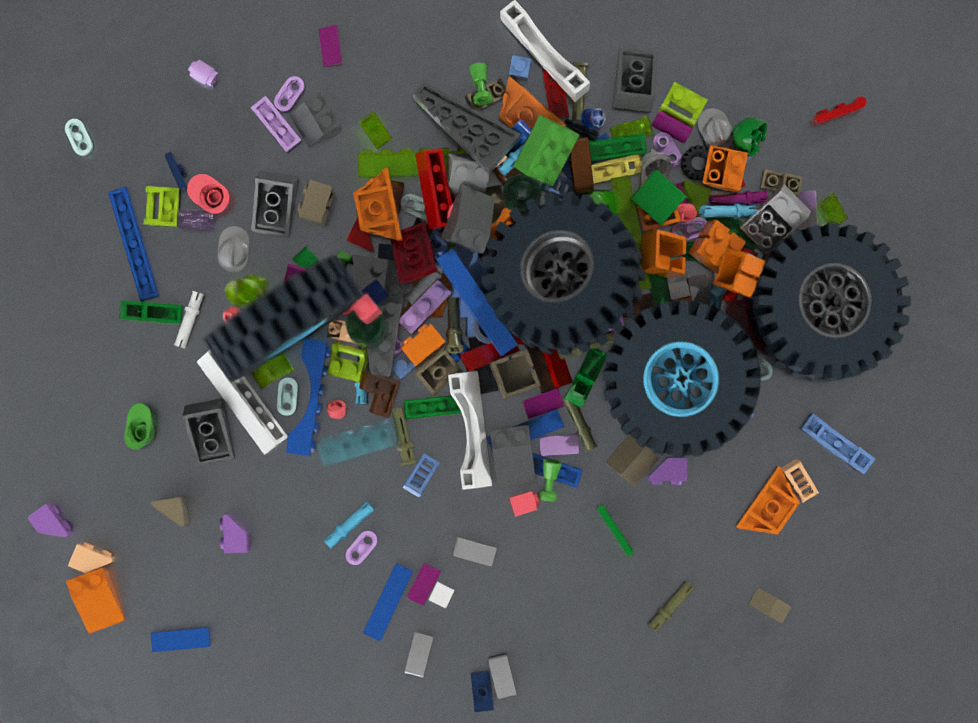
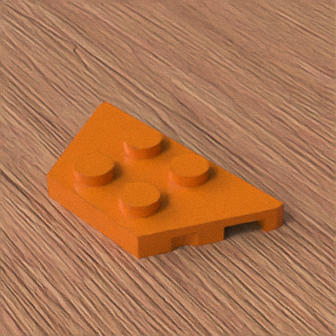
M512 76L508 78L499 118L510 128L522 119L533 129L539 115L566 126Z
M384 168L379 175L370 179L365 186L360 187L353 193L360 230L403 241L389 169Z
M777 466L735 527L779 534L800 504L779 466Z

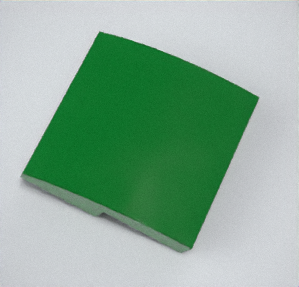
M655 169L630 199L659 225H662L687 196Z

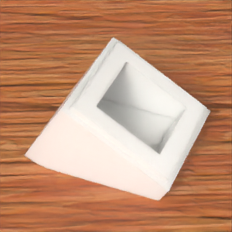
M437 582L429 600L446 608L454 590Z

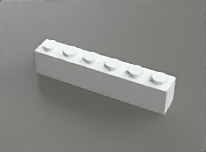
M210 351L197 361L264 455L288 438L244 376L230 382Z

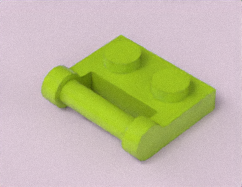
M674 82L659 111L693 128L708 100ZM669 103L693 115L690 119L668 107Z
M146 186V218L143 219V225L178 227L180 189ZM155 193H160L158 219H153Z
M334 341L331 347L332 354L327 374L361 383L369 360L367 348L359 349L343 345L339 341ZM344 352L359 356L360 360L356 362L340 358V354Z

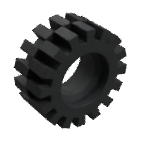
M704 145L690 147L682 157L681 168L689 179H695V181L703 180L705 168L696 170L693 168L691 161L695 156H702L707 162L709 148H706Z

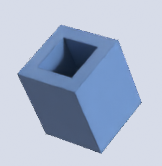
M512 55L509 77L512 76L514 79L528 81L531 58Z
M403 352L393 360L392 369L400 379H403L416 368Z

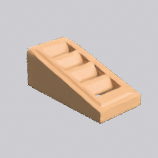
M794 459L781 468L802 503L819 493L801 461L798 459ZM802 474L801 477H799L798 479H796V480L794 481L793 478H795V477H797L798 475ZM806 480V483L798 488L797 485ZM808 487L811 488V489H810L809 491H807L806 493H804V494L801 493V492H802L803 490H805L806 488H808Z

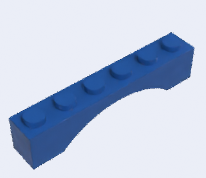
M304 339L301 358L306 365L310 378V400L303 419L289 433L286 453L310 456L315 451L316 442L313 441V436L317 434L319 423L316 422V417L320 415L322 408L319 398L323 396L325 389L322 379L327 376L328 366L325 365V360L330 357L331 347H328V342Z

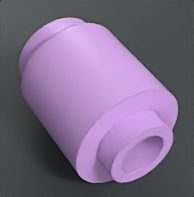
M200 59L197 62L193 61L188 70L192 78L204 85L212 86L218 76L213 67Z

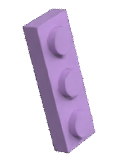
M266 96L251 107L287 153L302 141Z
M437 280L400 318V324L412 335L449 297L451 292Z

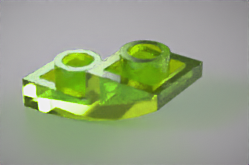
M649 116L610 127L612 138L644 133L645 137L654 135Z

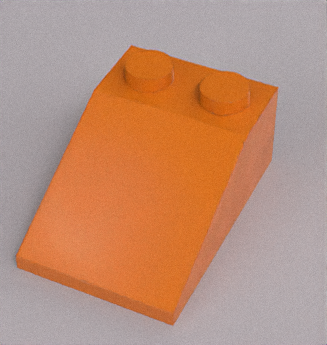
M106 566L66 581L72 600L89 634L125 621Z

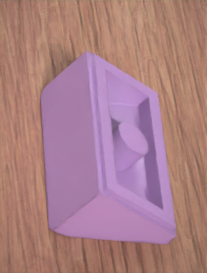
M816 190L800 192V195L797 197L811 212L809 218L797 227V231L818 224Z
M577 435L539 437L540 456L579 454Z

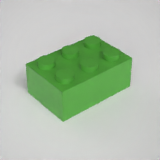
M539 115L513 167L527 176L553 186L579 134L562 124Z

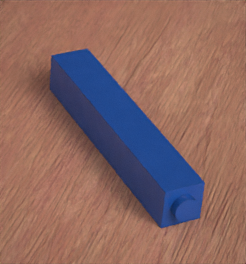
M445 247L437 253L438 257L435 259L499 355L502 356L518 344L506 326L494 315V309L487 303L485 295L453 248L448 250Z

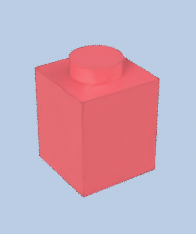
M367 294L351 306L366 325L382 314L381 310Z
M532 491L510 497L515 517L538 510L537 505H540L537 494H532Z

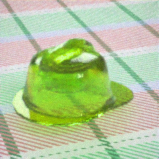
M249 274L242 279L229 282L225 287V295L230 302L237 306L250 305L255 299L264 295L266 280Z

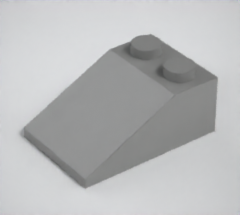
M448 153L446 174L452 204L456 199L461 184L485 194L489 174L470 155Z

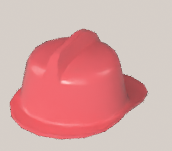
M199 174L189 181L187 187L189 197L205 211L217 214L227 208L230 197L228 190L207 174Z

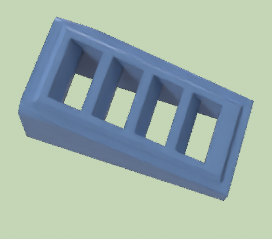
M559 175L551 188H549V184L543 182L540 190L546 193H554L557 197L563 199L566 184L569 185L567 192H572V180ZM558 182H561L560 188L557 191ZM575 194V196L580 199L581 194Z
M423 453L403 488L420 497L440 462ZM423 461L433 466L432 470L423 465ZM421 468L429 473L428 476L418 471V469ZM417 475L425 480L424 483L414 478V476ZM413 482V483H415L416 485L420 486L421 488L418 489V488H416L415 486L411 485L410 483Z

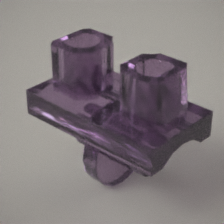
M179 209L178 229L213 230L214 214L205 210Z

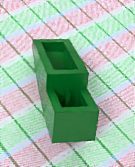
M120 300L119 320L180 324L182 305Z
M598 348L587 352L566 394L565 400L582 408L605 362L606 352Z

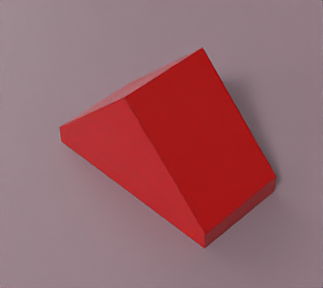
M357 217L348 235L347 242L370 253H375L370 235L360 230Z

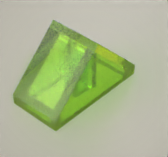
M374 111L358 122L376 149L392 139Z
M685 180L682 182L684 191L690 204H693L698 212L696 218L700 217V206H706L712 190Z
M834 192L817 205V211L827 223H838L839 226L848 219Z
M285 354L265 363L251 374L262 390L294 371Z

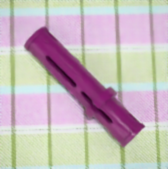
M747 190L745 193L710 195L709 198L711 200H709L710 206H729L733 204H746V206H749L752 203H764L767 200L766 198H768L767 190L757 192Z

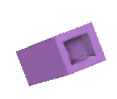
M666 458L647 476V480L652 481V484L663 485V481H671V485H682V481H687V458Z
M47 503L27 517L38 533L68 537L72 534L69 531L71 530L70 525L66 520H61L59 517L60 512L54 504Z
M224 514L223 518H220V530H223V538H220L221 549H224V553L249 552V532L230 514Z

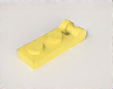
M631 155L591 164L594 184L641 174L642 155ZM633 162L635 168L630 169L628 163Z

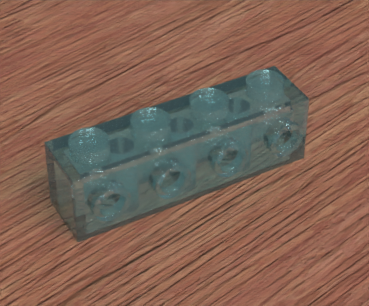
M384 420L375 423L376 427L368 429V426L358 428L357 433L350 434L347 431L338 434L339 438L334 440L331 437L321 439V443L317 444L323 467L398 445L392 424Z

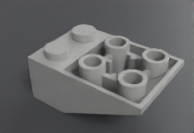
M783 184L740 228L767 254L773 249L772 247L785 239L808 219L811 211Z

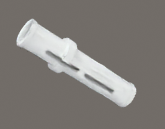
M192 291L188 307H185L186 313L174 343L175 346L179 347L183 339L180 347L186 349L195 318L200 313L198 310L204 294L199 293L197 300H195L198 294L196 291Z

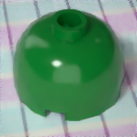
M748 117L738 125L736 124L732 131L735 147L739 151L748 153L749 156H755L761 149L758 146L760 141L764 142L766 138L767 123L759 118Z

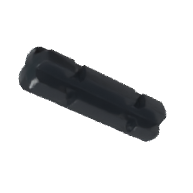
M570 119L564 121L566 127L581 137H588L590 141H595L599 137L598 131L590 130V128L577 122L574 123Z

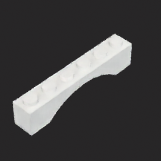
M516 0L500 11V20L574 102L589 91L590 82L550 45L527 12Z
M478 371L448 375L450 394L461 410L466 427V454L460 469L462 490L492 486Z

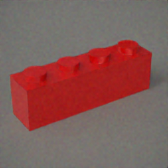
M442 148L425 150L416 153L415 157L429 230L444 228L448 220V210L452 205L443 152Z

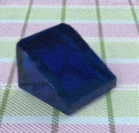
M377 279L361 290L363 295L367 294L376 305L389 296Z

